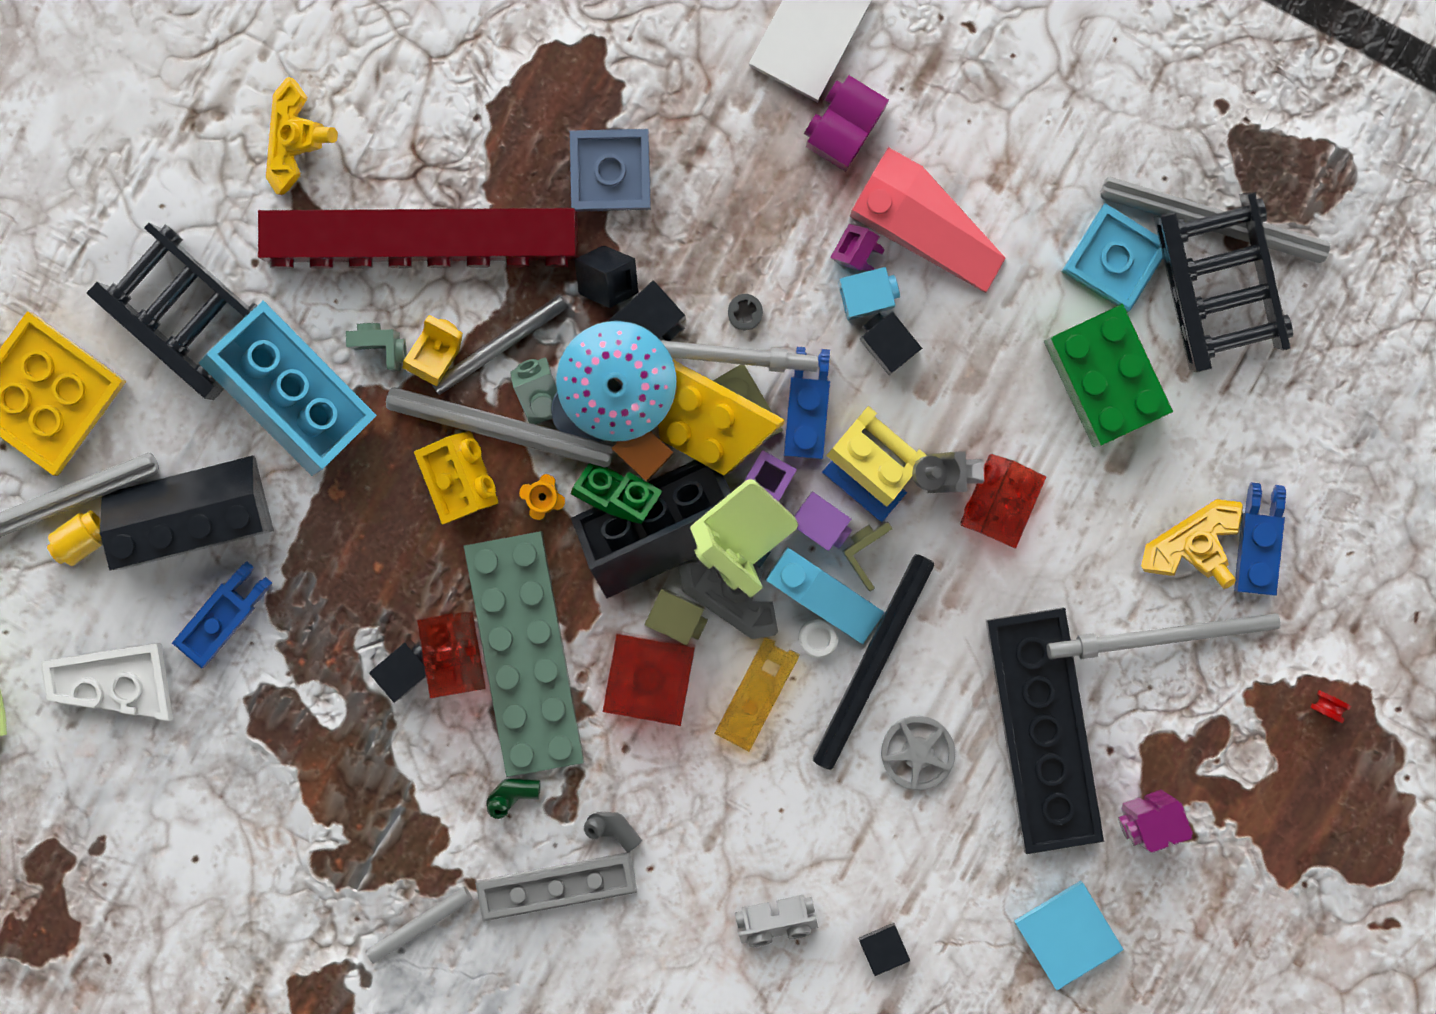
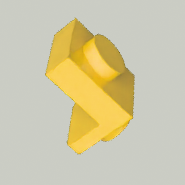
M428 315L424 321L423 331L404 359L402 368L438 386L460 351L463 333L448 320L437 319Z

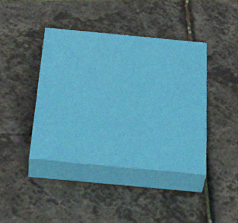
M1104 203L1061 272L1114 305L1123 304L1128 313L1163 259L1159 238L1156 234Z
M1081 880L1014 920L1056 991L1124 950Z

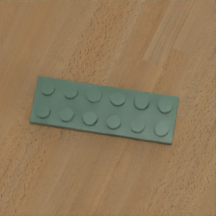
M542 531L465 545V556L506 777L584 763L585 760Z

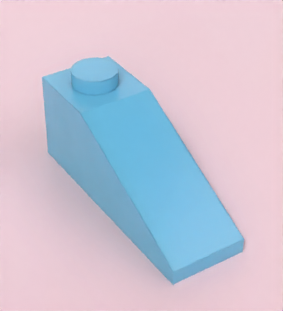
M786 547L765 578L767 582L861 644H864L884 614V611L789 547Z

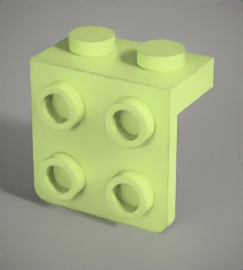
M749 479L690 526L698 546L695 549V553L699 560L709 569L713 566L720 571L721 577L730 588L736 590L739 587L751 598L763 588L753 564L793 533L798 527V522L755 480Z

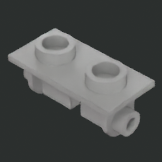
M804 895L776 900L779 915L776 916L771 915L769 902L742 907L741 912L735 913L738 928H746L745 931L738 932L741 943L749 942L750 947H758L772 943V937L787 934L789 939H797L810 935V929L818 928L816 916L808 917L807 915L815 913L812 897L804 898Z

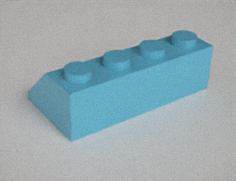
M264 300L199 361V364L311 476L321 471L377 416Z

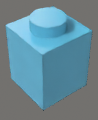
M886 267L840 278L838 281L847 321L891 310L896 306L894 299L900 298L895 275L888 276Z

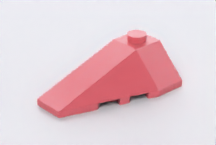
M887 148L855 203L850 217L986 293L1005 260L1004 255L923 166L895 150Z

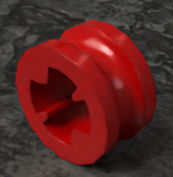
M1318 690L1316 695L1319 697V700L1315 704L1312 703L1310 708L1343 724L1345 721L1343 713L1347 710L1350 711L1352 706Z

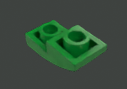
M589 463L572 487L570 494L606 513L642 524L662 491L629 471L623 477L608 467Z

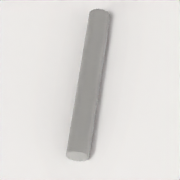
M466 887L461 888L367 949L366 954L373 964L472 901L473 898Z

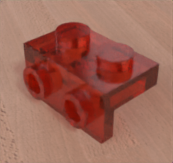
M990 454L984 464V483L976 484L973 494L965 506L960 525L1016 549L1047 476L1011 459Z

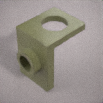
M888 522L883 523L874 530L870 524L850 537L853 544L842 551L868 591H872L875 587L853 555L892 530Z

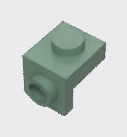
M380 323L357 324V331H346V347L353 350L386 349L387 370L401 371V362L407 356L405 339H400L398 331L394 329L381 330Z
M547 358L526 360L519 364L516 369L512 370L510 374L513 388L528 422L536 425L552 419L551 406L557 392V386Z

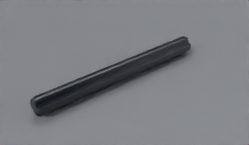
M919 554L913 555L813 755V762L820 767L828 770L834 768L934 567V562Z

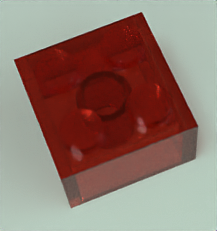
M618 631L616 633L602 712L681 726L696 644L688 643V645H685L679 641Z

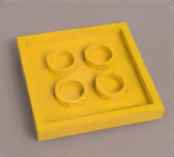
M27 311L0 348V437L53 476H59L127 381L37 315Z

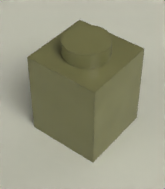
M662 588L644 625L688 645L691 637L699 640L708 619L701 616L705 609L704 607Z

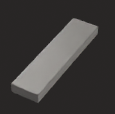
M630 852L477 880L475 883L482 921L637 893Z

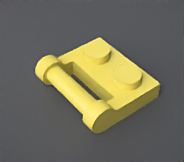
M867 406L826 456L887 507L913 476L912 471L916 461L927 455L920 449L915 451L876 418L877 412ZM864 428L906 463L904 467L863 434Z

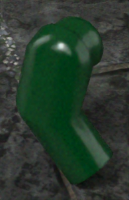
M503 780L487 798V812L490 817L494 819L504 818L518 799L539 800L540 780Z

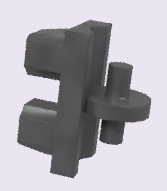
M966 451L926 454L927 456L921 457L913 466L912 475L914 482L921 489L927 490V493L967 492V484L984 483L983 459L966 460Z

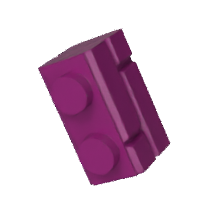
M1163 790L1145 795L1144 800L1136 798L1122 804L1123 816L1118 817L1119 824L1125 838L1131 839L1134 846L1140 844L1150 853L1169 847V842L1175 845L1192 838L1193 833L1182 803Z

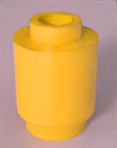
M91 510L85 514L78 513L48 535L50 544L47 545V549L53 559L59 564L65 562L70 566H74L101 547L103 544L100 536V517Z

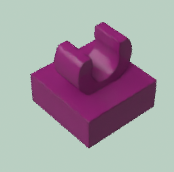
M848 224L830 258L842 266L867 272L875 269L867 263L871 252L883 255L885 250L877 243L880 238L879 235L868 228Z

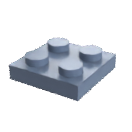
M649 129L570 131L571 208H575L577 212L651 210Z

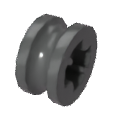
M740 294L730 302L728 317L731 324L737 329L751 330L758 326L762 320V304L755 296ZM740 302H748V307L751 303L755 306L756 311L752 313L751 322L743 323V318L738 321L734 316V313L739 311L738 304Z

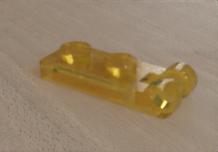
M764 637L714 733L748 752L752 748L800 656L799 653L791 649L786 652L775 646L776 641L768 637ZM767 659L780 666L775 675L762 669Z

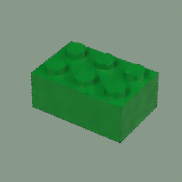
M1123 304L1043 341L1093 447L1102 446L1173 413L1171 405Z

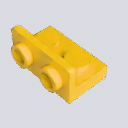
M471 431L450 435L414 451L442 525L498 504L495 484L487 473L481 457V448Z

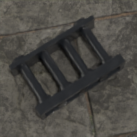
M1256 192L1239 194L1242 205L1240 208L1184 222L1183 219L1178 220L1176 213H1166L1154 217L1189 370L1196 373L1212 369L1210 358H1214L1215 353L1272 339L1274 348L1280 350L1291 349L1289 338L1293 337V327L1287 314L1283 315L1262 223L1267 221L1266 207L1262 198L1257 199ZM1246 223L1251 246L1195 261L1192 258L1186 257L1183 243L1188 242L1189 237ZM1250 262L1255 263L1259 285L1202 299L1201 296H1195L1192 282L1197 281V276ZM1263 300L1268 320L1267 324L1213 338L1210 335H1204L1201 320L1206 319V315Z
M149 222L144 229L157 239L117 285L112 283L109 287L96 281L86 294L204 399L215 400L224 388L200 364L197 365L187 356L190 351L188 346L226 303L230 304L244 318L258 305L254 302L250 306L245 304L180 246L184 239L166 224L160 228ZM170 251L186 266L147 310L136 311L128 303L132 299L130 294L163 256ZM199 277L215 293L176 337L171 335L167 338L157 329L161 325L159 320L195 279Z

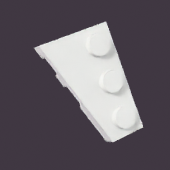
M161 642L41 661L47 701L119 711L120 713L130 715L137 714L155 717V719L166 721L173 720Z

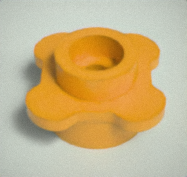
M543 474L539 481L531 485L524 484L520 488L519 495L522 499L526 500L530 508L529 514L533 519L541 520L547 512L553 509L560 510L565 505V497L558 493L555 487L556 481L552 475ZM541 493H544L546 495V499L544 501H541L539 499V495Z

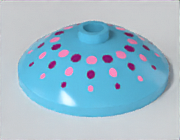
M603 322L582 331L565 349L557 369V393L565 413L582 431L603 440L626 441L650 432L667 415L675 397L676 370L672 357L665 345L649 330L630 322ZM619 378L623 383V388L617 392L611 391L608 387V380Z

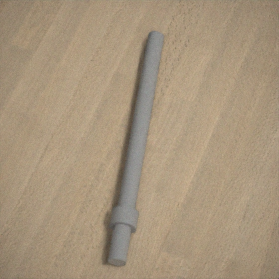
M662 341L672 358L769 367V371L785 373V369L817 372L818 356L787 353V349L771 347L770 351Z
M1276 613L1096 637L1095 634L1079 635L1076 640L1048 643L1047 655L1049 659L1071 656L1087 659L1098 657V654L1102 652L1275 630L1280 628V618Z

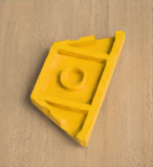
M673 360L676 370V392L670 410L658 424L661 441L718 473L726 475L739 466L745 457L760 447L766 438L783 426L784 419Z

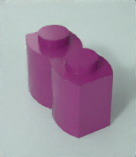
M848 75L844 83L838 80L834 83L825 98V101L830 106L822 117L815 114L804 132L806 136L810 137L806 148L845 172L889 102V99Z

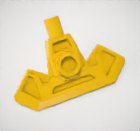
M286 77L272 97L266 179L277 195L286 194L300 178L301 172L294 156L321 149L322 143H335L338 139V132L334 127H324L323 124L297 117L307 101V96L297 81L291 77Z
M1216 499L1146 544L1141 568L1144 572L1175 576L1183 557L1207 578L1213 576L1223 589L1231 587L1236 582V578L1227 568L1229 565L1228 559L1217 535H1238L1243 504L1236 501Z

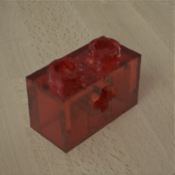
M473 611L451 613L417 620L430 699L486 689Z

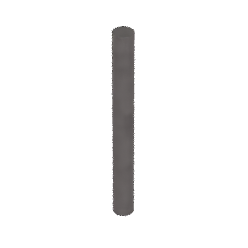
M558 295L446 371L438 386L433 384L432 386L441 395L569 308L562 296Z

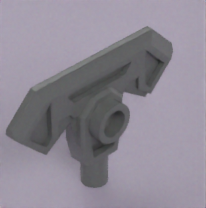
M770 551L753 564L759 580L763 573L760 567L771 553ZM701 561L680 565L679 573L683 592L752 640L775 636L778 633L773 601H752L753 596L750 598L739 587L733 590L722 577L718 578L714 566L709 569Z

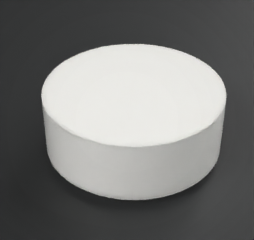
M820 618L807 621L800 629L799 644L808 656L824 658L832 654L836 649L838 634L835 627L828 621Z

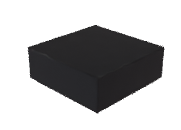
M894 922L858 938L874 976L911 961Z

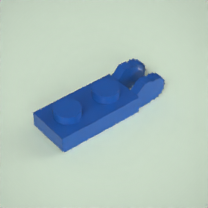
M797 347L796 354L807 355L805 352L806 347ZM821 349V353L818 356V380L804 379L803 370H794V377H791L784 456L823 459L830 381H827L830 359L829 349Z
M1251 482L1247 492L1245 513H1242L1234 591L1277 596L1285 517L1282 516L1286 504L1285 486L1275 485L1271 493L1269 516L1258 515L1262 498V486L1260 483Z
M248 561L242 564L226 583H222L172 642L175 647L201 669L208 665L255 609L254 605L272 585V582L265 577L255 584L253 590L245 599L235 590L251 575L254 568Z

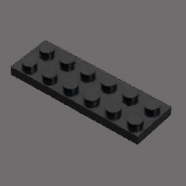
M1060 607L986 620L1024 853L1033 854L1104 842L1074 657L1049 659L1047 655L1048 643L1071 641L1066 609Z

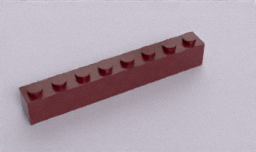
M575 208L258 210V258L265 262H270V268L293 269L294 262H309V268L331 269L333 268V262H349V268L357 269L373 268V262H388L389 268H411L412 261H427V267L449 268L451 267V261H466L467 267L486 268L490 267V261H506V267L519 268L529 267V261L545 260V266L568 267L569 260L578 258V213Z

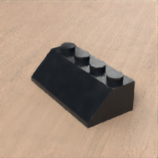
M255 455L119 489L102 496L100 536L109 571L126 569L274 531Z
M693 460L648 481L649 484L660 489L662 493L642 524L616 517L595 507L571 518L590 571L606 599L697 557L695 549L698 546L690 526L731 493L722 474L697 460Z

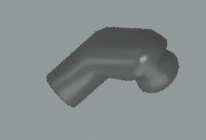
M596 812L591 814L584 824V832L589 838L598 839L599 836L615 837L627 853L642 842L639 835L620 813Z

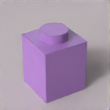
M762 450L745 481L749 479L755 480L779 502L797 469Z
M813 491L794 515L798 522L797 530L827 551L833 545L839 549L852 532V529L847 526L851 518Z

